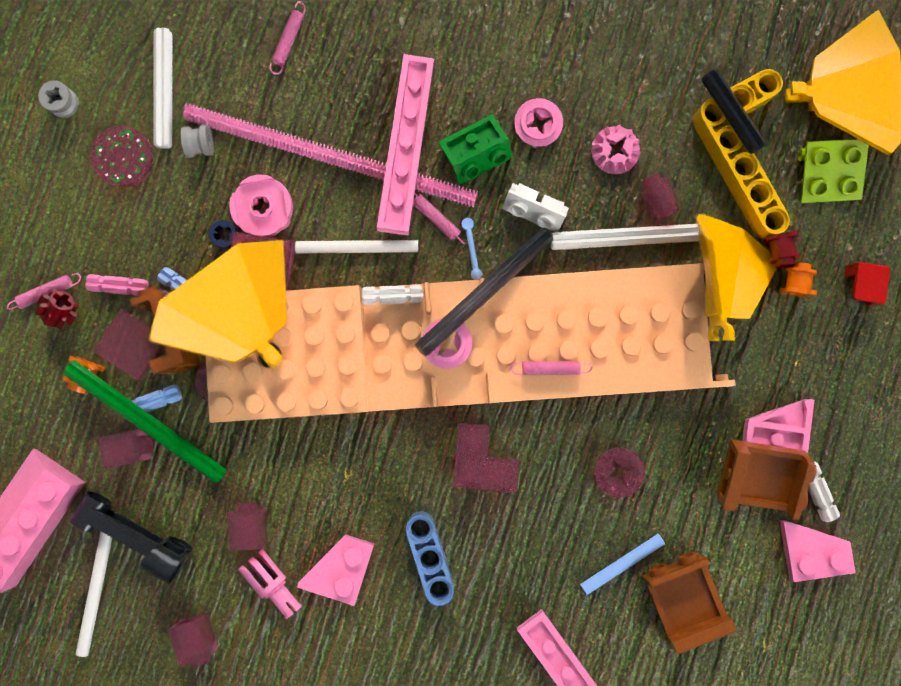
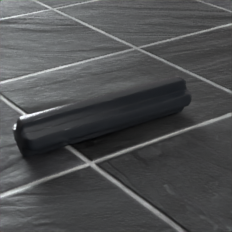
M713 69L706 73L702 78V83L748 152L753 154L766 145V141L717 69Z

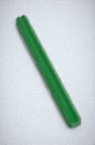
M72 361L66 366L63 371L65 376L210 480L218 483L226 473L224 467L77 361Z

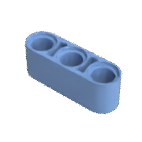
M416 512L408 520L406 526L407 538L428 601L437 606L449 603L454 594L453 578L433 517L427 512ZM417 520H424L428 523L430 529L426 534L419 535L413 531L412 524ZM432 550L438 554L439 560L435 564L429 565L423 562L421 555L425 551ZM436 581H442L449 588L444 594H436L431 589L432 584Z

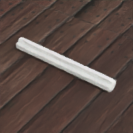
M697 224L553 232V241L550 243V246L553 250L693 242L700 239Z

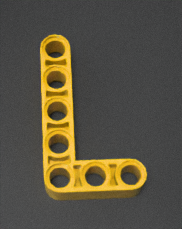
M766 69L730 87L736 98L741 101L742 107L748 114L765 105L777 95L783 86V80L777 71ZM759 83L766 85L768 93L760 89ZM708 99L693 116L694 128L753 233L761 239H766V236L770 234L783 233L790 223L788 212L755 154L748 152L714 99ZM705 111L712 112L715 115L716 122L708 120L705 116ZM720 137L728 139L731 145L730 149L721 145ZM735 164H740L744 167L745 176L738 174ZM751 190L756 191L760 195L759 203L751 198ZM766 217L774 220V230L766 225Z

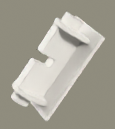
M521 183L519 185L512 184L502 209L516 217H522L538 224L541 228L558 232L569 209L563 206L564 202H560L547 195H544L541 203L535 200L538 196V191Z

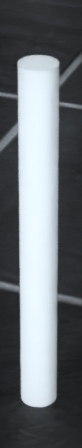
M418 240L296 241L295 251L296 253L418 252Z
M100 532L75 653L76 656L80 657L89 655L112 543V537L103 532Z

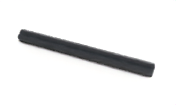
M547 228L540 229L415 344L417 350L423 356L430 355L553 241V234Z

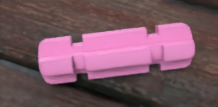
M89 274L86 277L85 287L88 291L92 292L103 291L113 294L139 296L138 292L149 288V283L144 279L134 278L132 280L125 277H103Z

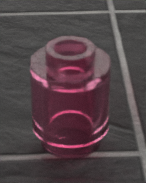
M658 172L642 180L644 186L638 190L650 215L654 214L657 221L680 210L677 205L679 200L667 175L660 177Z

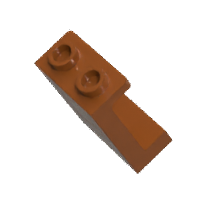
M157 287L146 288L138 292V297L130 299L132 307L153 311L154 316H156L159 301L167 296L169 292L157 289ZM164 345L167 352L166 356L149 361L153 374L174 375L202 365L197 353Z
M731 439L716 496L723 510L736 512L737 505L743 504L786 511L791 519L799 520L802 510H805L808 504L807 492L810 482L815 480L816 465L804 450Z
M696 552L685 553L678 557V562L668 566L666 563L655 565L649 569L650 573L642 575L669 645L677 655L737 631L732 618L726 614L707 567L709 565L708 559L700 553L696 554Z

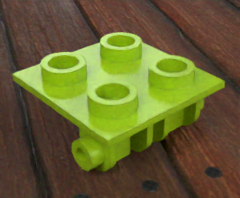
M859 139L806 142V146L798 151L799 161H804L800 203L862 200L869 145Z

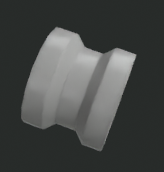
M55 80L48 81L40 88L38 94L39 102L57 117L67 118L78 110L79 100L77 95L63 83Z
M200 125L197 129H192L189 126L181 128V144L187 158H193L196 154L201 153L205 156L213 155L214 144L209 125Z

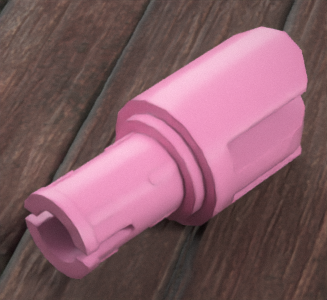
M262 548L258 555L275 575V579H272L254 557L249 559L248 563L266 585L264 588L261 587L243 565L238 571L261 599L269 597L284 615V618L288 619L294 613L287 606L286 602L293 611H297L302 605L285 587L286 576Z

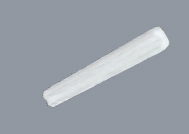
M155 28L153 144L157 148L162 149L172 147V33L167 28Z

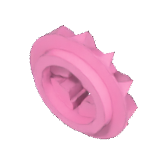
M541 98L531 99L522 104L515 115V133L521 138L522 143H527L533 148L547 147L558 139L562 131L563 117L561 111L549 100ZM534 112L540 121H547L543 125L542 134L537 127H529L534 122Z
M621 125L607 126L597 133L591 147V154L595 164L601 170L610 174H622L629 171L636 164L641 153L639 139L635 137L632 129L628 130ZM622 140L623 146L621 148V151L624 154L621 155L620 153H617L615 156L613 155L611 159H609L608 157L611 154L610 151L612 150V147L609 144L612 143L613 145H616L618 142L620 143Z
M442 319L432 322L424 331L423 336ZM464 324L454 331L456 334L454 335L453 344L459 351L447 349L441 355H438L442 346L440 344L430 355L425 356L430 363L440 368L449 369L458 367L469 357L472 349V337Z

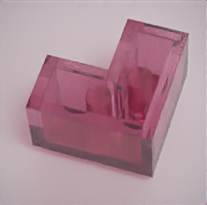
M458 422L453 487L517 492L519 460L516 457L488 455L490 425Z

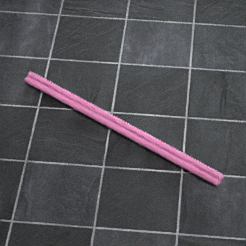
M187 103L185 104L183 117L184 120L191 123H198V125L207 124L212 129L223 130V132L234 134V136H241V138H248V140L252 139V141H259L262 144H270V147L273 146L275 148L277 146V149L280 148V150L284 149L286 151L288 149V152H295V154H302V156L306 155L310 159L313 157V160L324 161V163H331V165L335 164L338 167L342 166L346 170H353L356 173L360 172L363 175L367 174V176L371 175L374 178L378 177L382 181L385 178L387 163L383 166V162L380 165V161L376 164V160L373 163L371 159L369 162V158L365 160V156L361 159V155L359 158L358 154L354 157V153L351 156V152L347 155V151H345V154H343V150L340 153V149L336 151V148H334L333 151L332 146L330 149L328 145L325 148V144L323 147L321 143L318 146V142L314 145V141L311 144V140H309V143H307V139L304 142L303 138L300 141L299 136L296 139V136L293 138L292 134L289 137V133L286 136L285 132L282 135V132L280 131L279 133L278 130H276V133L274 129L271 132V128L268 130L265 127L264 130L263 126L260 128L258 124L257 127L256 123L253 126V123L251 122L250 124L249 121L246 124L245 120L242 121V119L239 121L236 118L235 121L234 117L231 118L229 116L228 118L223 113L221 115L218 112L217 115L216 111L213 112L211 110L210 112L209 109L205 110L202 107L199 109L198 106H191V104L188 106ZM420 173L417 175L415 190L422 193L425 192V194L429 193V195L432 194V196L436 195V197L440 196L443 199L447 198L450 201H457L458 204L461 202V205L465 204L466 206L468 204L469 207L472 205V208H474L478 191L476 193L475 190L471 192V189L467 191V187L464 190L463 186L460 189V185L456 188V184L453 187V183L449 186V182L445 185V181L442 184V180L438 182V179L434 181V177L431 180L430 176L427 179V175L425 178H423V174L421 177Z

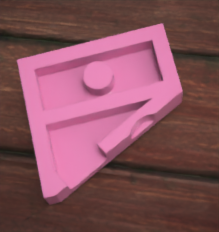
M804 399L745 419L742 441L804 450L808 453L815 400Z
M779 520L789 580L800 582L856 573L850 541L786 520Z
M345 534L299 581L297 588L354 606L374 543Z

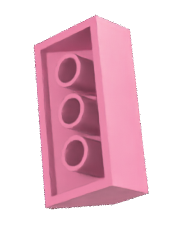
M37 449L31 451L0 497V593L16 587L86 484V482Z

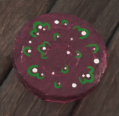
M124 125L110 127L103 131L94 141L90 153L91 164L96 174L108 184L117 187H133L144 181L152 171L154 150L148 138L135 128Z

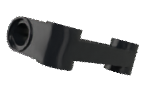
M86 491L70 519L74 526L92 533L99 530L146 556L140 564V569L167 584H170L173 579L178 577L193 550L192 546L176 537L168 536L164 539L110 509L112 502L108 498L96 492Z

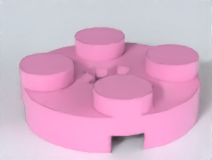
M268 175L247 177L240 183V186L236 189L235 193H232L229 207L233 221L249 235L259 238L271 237L286 229L290 224V218L293 213L291 195L279 181ZM259 199H264V202L269 204V208L266 209L264 214H260L257 210L254 211V206L259 204Z

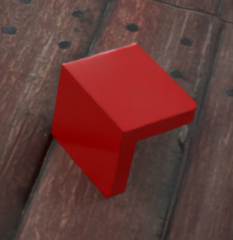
M863 262L846 266L844 278L854 280L853 300L864 301L866 306L872 307L886 304L890 267Z

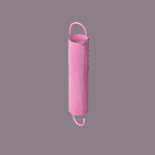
M297 2L295 8L298 3H301L304 6L303 14L292 10L272 57V61L275 64L282 66L279 73H274L271 70L272 62L270 63V71L275 75L282 72L283 65H285L284 63L302 24L305 13V5L302 2Z
M415 193L416 197L414 198L413 205L451 240L457 237L465 245L458 237L461 231L422 195L417 196Z
M78 273L72 274V275H75V274L79 275V281H80V279H81L80 274H78ZM64 275L17 295L15 300L7 305V309H14L16 307L22 309L38 302L43 293L50 296L53 289L64 291L73 286L72 281L68 275ZM16 301L18 306L8 308L12 302Z
M523 361L521 374L512 371V366L516 363L520 364V362H514L510 367L511 372L515 375H580L592 370L591 364L583 363V365H590L591 369L588 372H581L579 361Z

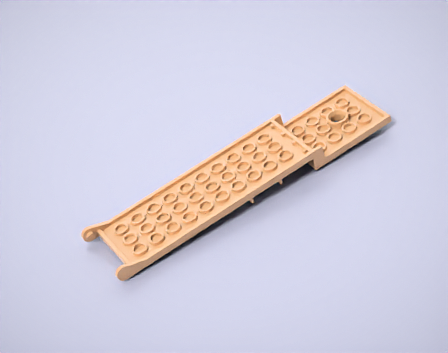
M704 263L513 277L463 323L471 334L472 349L469 357L461 365L449 369L440 368L430 363L417 350L415 344L423 337L424 331L432 322L444 318L485 280L484 278L479 280L412 284L422 286L423 301L421 303H409V301H406L405 304L380 305V302H376L375 305H364L361 299L362 287L359 285L286 291L287 324L268 342L274 343L281 351L282 363L273 370L265 367L261 363L257 352L237 363L206 356L209 423L736 386L735 380H729L728 374L715 375L716 381H713L710 342L708 341V318L705 316ZM398 285L405 286V288H409V285ZM453 332L442 343L441 351L438 355H441L447 349L459 351L453 344L456 332ZM523 361H579L581 372H588L591 369L590 365H583V363L591 364L592 370L580 375H515L511 372L510 367L514 362H520V364L516 363L512 366V371L521 374Z

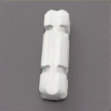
M409 285V288H405V286H379V289L363 287L361 299L364 305H375L376 302H380V305L405 304L406 301H409V303H421L423 301V289L420 285Z
M814 462L817 469L816 477L813 482H810L808 490L815 506L818 505L819 507L817 511L821 520L831 522L838 519L840 514L836 505L832 504L834 500L824 477H820V474H822L818 463Z

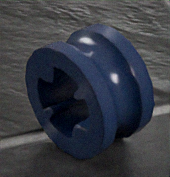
M226 220L215 222L209 230L211 242L223 250L231 249L236 235H240L238 229ZM223 228L226 231L231 230L232 234H228L231 238L227 242L217 238V236H221L218 232Z

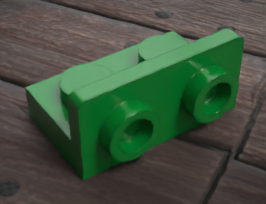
M493 114L438 142L459 184L475 179L478 175L495 166L502 165L513 157L509 138Z

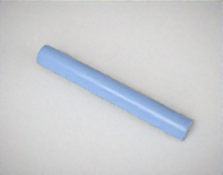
M656 534L580 585L587 595L665 545V542L659 534Z

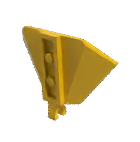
M878 9L813 59L810 80L807 84L805 82L792 81L790 89H786L784 94L785 103L808 102L809 111H814L817 117L889 156L901 143L900 50Z
M698 214L696 221L705 268V316L709 317L708 341H720L718 331L722 327L724 329L723 340L735 341L734 328L731 324L727 323V318L750 319L777 268L775 264L768 262V259L771 258V253L745 229L705 214Z
M283 240L238 243L159 301L149 340L232 363H237L257 352L273 370L282 363V356L268 342L287 324Z

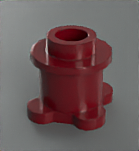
M798 231L766 236L765 245L770 247L771 258L768 259L770 264H775L776 268H788L796 265L795 261L801 258V254L797 253L795 243L797 241L796 237H799Z

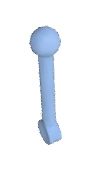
M465 218L462 220V228L466 231L472 263L471 278L479 280L482 278L483 273L478 268L472 235L474 222L470 218Z

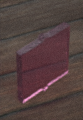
M120 309L111 325L104 328L105 334L94 349V352L132 377L140 380L150 365L149 361L157 359L156 355L163 344L149 340L152 327L124 309Z

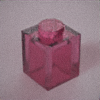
M142 430L98 438L104 469L152 459V438Z
M257 502L238 503V508L228 512L230 551L262 549L268 544L266 507H257Z
M208 612L178 621L168 629L179 667L190 663L192 667L203 665L210 661V656L218 649Z

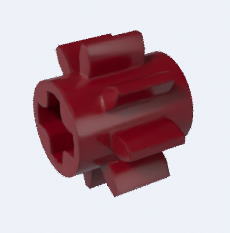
M53 289L50 296L43 293L37 302L39 306L35 315H40L45 326L61 329L65 322L72 325L77 317L75 311L79 304L74 303L70 293Z

